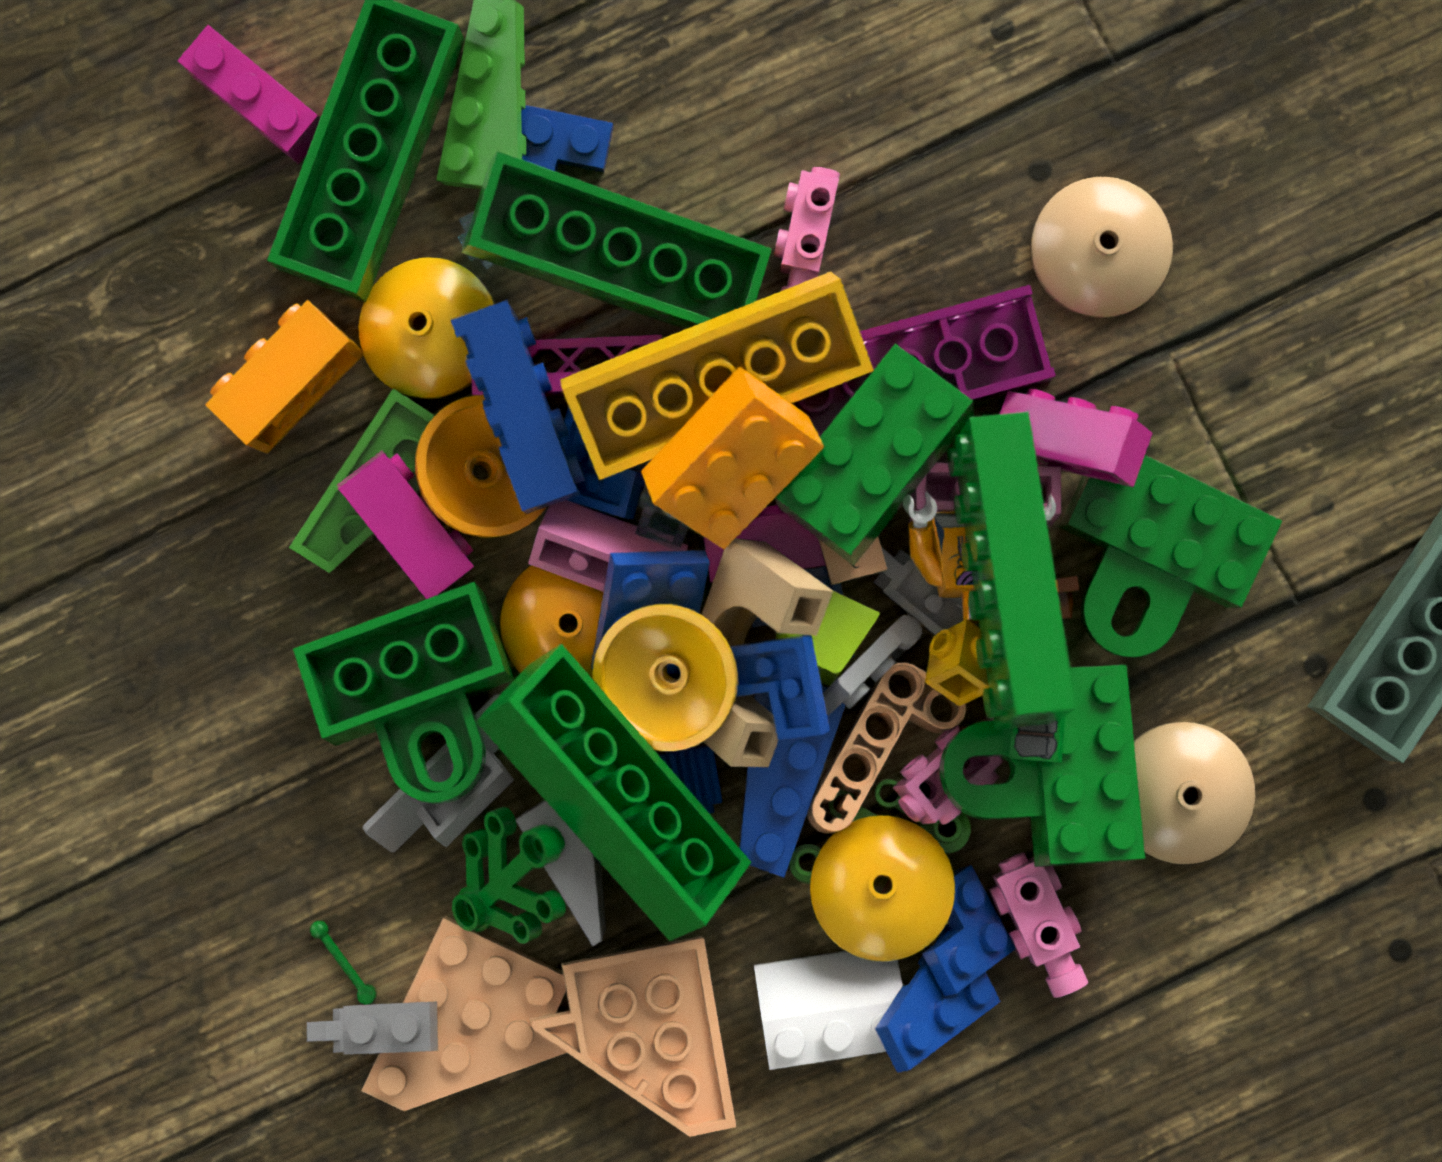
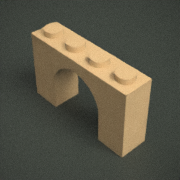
M735 538L724 549L702 616L708 619L722 633L729 646L744 644L747 632L757 617L778 633L817 636L833 590L767 542ZM752 695L737 696L725 722L713 735L703 742L730 766L769 767L778 743L773 714L757 702Z

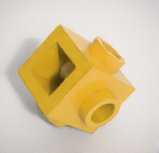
M967 619L949 629L941 630L933 636L929 646L930 656L925 677L926 684L958 706L982 696L984 688H989L986 668L980 669L976 655L977 639H982L980 628Z

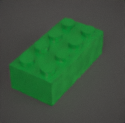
M894 344L820 436L824 448L774 498L778 508L854 566L901 508L905 496L913 493L956 439V436L961 432L968 419L974 416L973 400L897 344Z

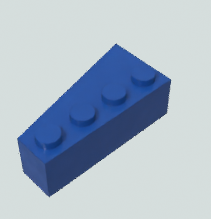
M506 300L450 320L456 337H461L466 344L469 353L466 355L468 369L479 392L482 391L485 400L482 401L483 409L495 437L500 439L502 445L499 447L500 454L522 511L528 514L581 495L577 483L585 481L576 454L567 456L561 438L568 436L569 433L560 409L557 408L551 411L545 392L553 389L543 362L534 365L528 347L536 345V341L527 317L518 320L516 313Z
M822 686V691L824 693L828 689V687ZM769 692L754 694V699L773 714ZM843 703L827 715L830 727L829 732L817 736L778 740L769 767H747L739 848L752 862L750 866L785 877L845 708Z

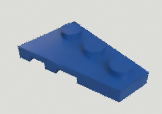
M946 923L936 943L952 932L948 923ZM922 955L918 961L920 968L910 983L902 986L875 1028L897 1073L911 1070L1001 1002L986 972L957 994L944 996Z

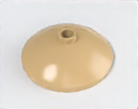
M1112 177L1082 179L1060 190L1049 200L1039 214L1031 238L1033 268L1044 290L1054 301L1067 310L1092 318L1120 316L1135 310L1147 302L1164 282L1173 254L1170 226L1157 202L1138 186ZM1102 234H1109L1114 238L1115 247L1113 249H1106L1100 244V236Z
M1191 722L1163 724L1148 730L1134 740L1145 853L1165 862L1194 864L1215 858L1233 846L1246 830L1255 804L1253 774L1247 759L1236 744L1227 736L1211 727ZM1194 786L1197 789L1198 798L1194 803L1187 804L1183 799V793L1188 787Z

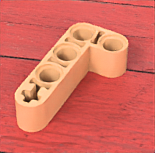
M906 662L894 664L874 684L818 785L807 812L810 824L817 831L825 834L835 833L848 827L854 820L907 721H911L926 731L943 733L961 723L967 711L966 703L958 706L926 684V672ZM892 675L904 676L909 681L911 691L908 698H898L891 693L889 679ZM934 698H941L949 703L952 715L948 722H941L933 717L930 706ZM876 715L886 721L888 734L884 740L874 739L868 734L866 721L869 716ZM847 757H857L865 765L866 773L861 782L851 781L844 775L842 765ZM831 782H833L838 788L831 787ZM839 788L854 793V798L847 794L839 801L836 810L842 814L841 819L835 818L829 822L823 819L826 811L820 807L821 803L827 804L836 797Z

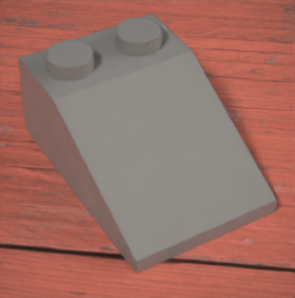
M543 800L524 812L516 819V822L522 832L545 824L556 827L562 833L565 841L564 851L557 861L544 866L590 943L594 946L601 942L607 928L601 863L552 807Z

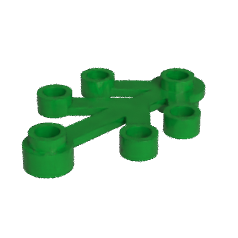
M500 807L485 815L484 825L486 830H475L464 835L462 839L463 851L466 854L467 887L462 888L453 899L452 912L457 924L465 931L474 930L482 932L493 926L513 935L517 942L525 944L540 937L542 934L541 922L550 923L563 917L566 905L563 897L556 890H549L538 894L517 884L534 868H542L557 861L564 851L565 841L562 833L554 826L541 824L521 834L519 839L521 853L507 865L506 837L516 831L517 824L512 811L507 807ZM488 857L489 883L484 886L483 858ZM501 899L526 911L514 916L495 906V904Z

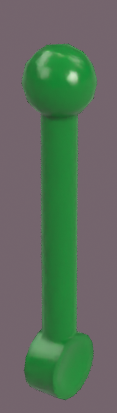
M321 920L313 922L310 926L311 936L323 942L358 990V1001L364 1005L372 1003L377 996L375 987L363 982L329 936L328 925Z

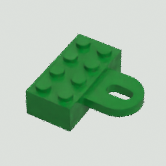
M1147 455L1144 456L1134 487L1083 476L1059 528L1104 549L1082 597L1081 617L1086 632L1097 646L1108 653L1122 657H1140L1157 651L1169 641L1193 592L1226 608H1241L1280 528L1282 520ZM1130 587H1137L1146 595V607L1135 630L1128 636H1120L1112 628V617L1124 592Z
M475 582L293 648L323 740L338 746L376 732L394 782L404 793L424 803L445 804L453 802L466 795L477 784L484 770L486 750L469 697L514 680L485 594ZM433 733L442 734L445 738L454 766L452 775L443 782H435L431 779L421 751L423 740Z
M1127 665L1070 667L1076 709L1067 714L1065 718L1062 763L1010 759L1012 728L996 730L994 721L975 723L960 730L944 748L939 767L940 780L944 792L951 803L961 812L977 819L1030 818L1035 867L1145 859ZM998 756L1005 759L1010 766V776L1003 784L974 785L968 782L963 774L964 763L967 759L974 757Z

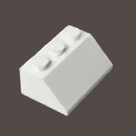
M839 951L754 965L770 1070L886 1052L875 1028L903 986L898 960L886 962L872 961L857 957L847 951Z

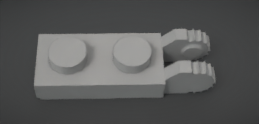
M909 614L900 617L823 693L827 715L832 713L841 703L850 709L870 689L864 681L870 676L876 682L896 663L895 661L906 649L908 650L918 641L923 634V628L918 619Z

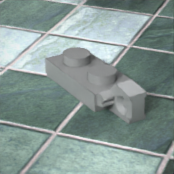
M882 548L888 570L879 572V576L873 582L882 589L881 593L904 612L918 619L921 626L933 636L941 630L949 629L963 621L962 598L940 597L937 587L926 582L908 554L900 549L893 557Z
M437 1001L351 1005L333 1009V1021L307 1022V1042L333 1041V1053L343 1052L344 1055L438 1051Z

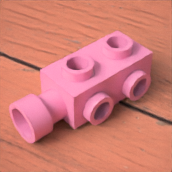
M813 167L811 172L801 171L799 184L789 183L784 211L792 212L789 231L779 229L774 257L782 259L780 272L789 274L787 286L781 287V291L818 277L840 173L837 171ZM821 201L825 206H816L813 202ZM809 246L814 248L816 252L807 253L802 248Z
M986 716L984 721H994V717L988 718ZM957 725L948 731H944L935 740L938 746L936 750L926 758L923 754L917 756L900 771L904 778L893 789L901 797L898 800L901 809L913 821L931 824L939 820L944 825L961 813L944 792L940 780L939 767L941 756L947 743L956 733L968 726L959 727ZM998 756L969 758L963 766L964 777L974 785L993 784L999 778L994 770L1004 761ZM923 782L930 787V796L928 798L919 789L920 784Z
M1025 853L1014 855L1000 862L999 867L1002 872L992 876L996 886L989 889V892L999 914L1002 916L1009 912L1016 930L1009 933V936L1019 958L1029 957L1031 963L1036 967L1044 964L1049 975L1045 980L1054 998L1068 995L1086 986L1088 980L1080 964L1074 963L1070 954L1071 951L1080 948L1075 935L1082 932L1081 927L1071 907L1063 908L1055 891L1061 889L1062 886L1053 866L1035 867L1034 857L1027 859ZM1026 882H1033L1037 888L1036 895L1029 900L1023 899L1020 893L1022 885ZM1047 926H1053L1057 932L1056 939L1049 944L1043 943L1041 931Z

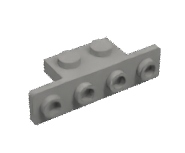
M494 695L475 714L476 720L500 695ZM479 726L485 744L486 760L482 775L470 792L453 802L428 804L410 797L399 789L363 825V830L370 838L387 850L395 852L412 834L425 824L434 839L447 847L514 781L513 777L494 754L499 747ZM447 744L426 762L429 775L435 782H443L453 773L454 766Z

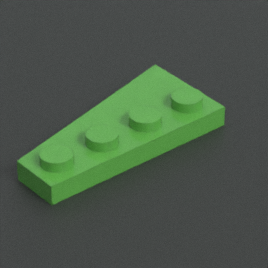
M515 0L473 1L436 179L444 185L481 190L490 160L497 151L522 159V156H526V136L522 134L521 110L526 109L525 90L521 88V68L525 66L524 7Z
M393 388L289 548L326 572H332L373 534L371 529L339 491L337 484L383 450L389 459L397 453L415 476L408 483L417 493L420 489L415 473L416 449L424 429L435 415Z

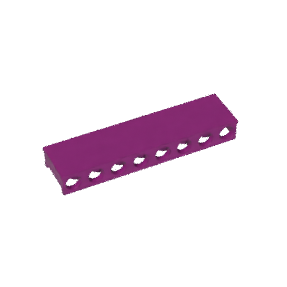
M1030 285L860 331L873 370L893 345L897 344L972 399L973 403L1007 394L1008 391L1014 392L1051 382L1056 377L1054 368H1051L1031 297L1033 293ZM873 371L791 404L809 416L820 437Z

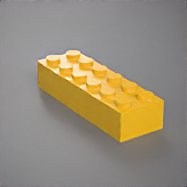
M828 272L560 379L563 393L599 480L653 459L739 367L790 403L874 371L841 279L832 272Z

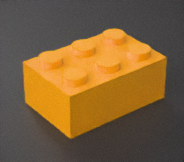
M308 300L302 306L299 304L293 305L281 316L278 321L280 328L268 341L262 338L246 352L244 359L247 362L234 375L228 373L215 383L210 391L213 397L205 404L242 442L266 454L364 356L362 349L326 314Z
M739 367L642 469L641 473L653 504L722 549H725L824 448V445L807 414Z

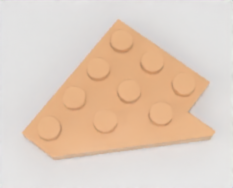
M445 916L403 1002L437 1001L438 1051L379 1053L361 1091L402 1111H407L567 1053L533 1030L529 1020L530 1018L555 1014L566 993L563 971L481 932L474 930L465 931L457 924L456 920Z
M702 936L561 963L569 1011L530 1018V1025L533 1030L689 1137L736 1127L705 941Z

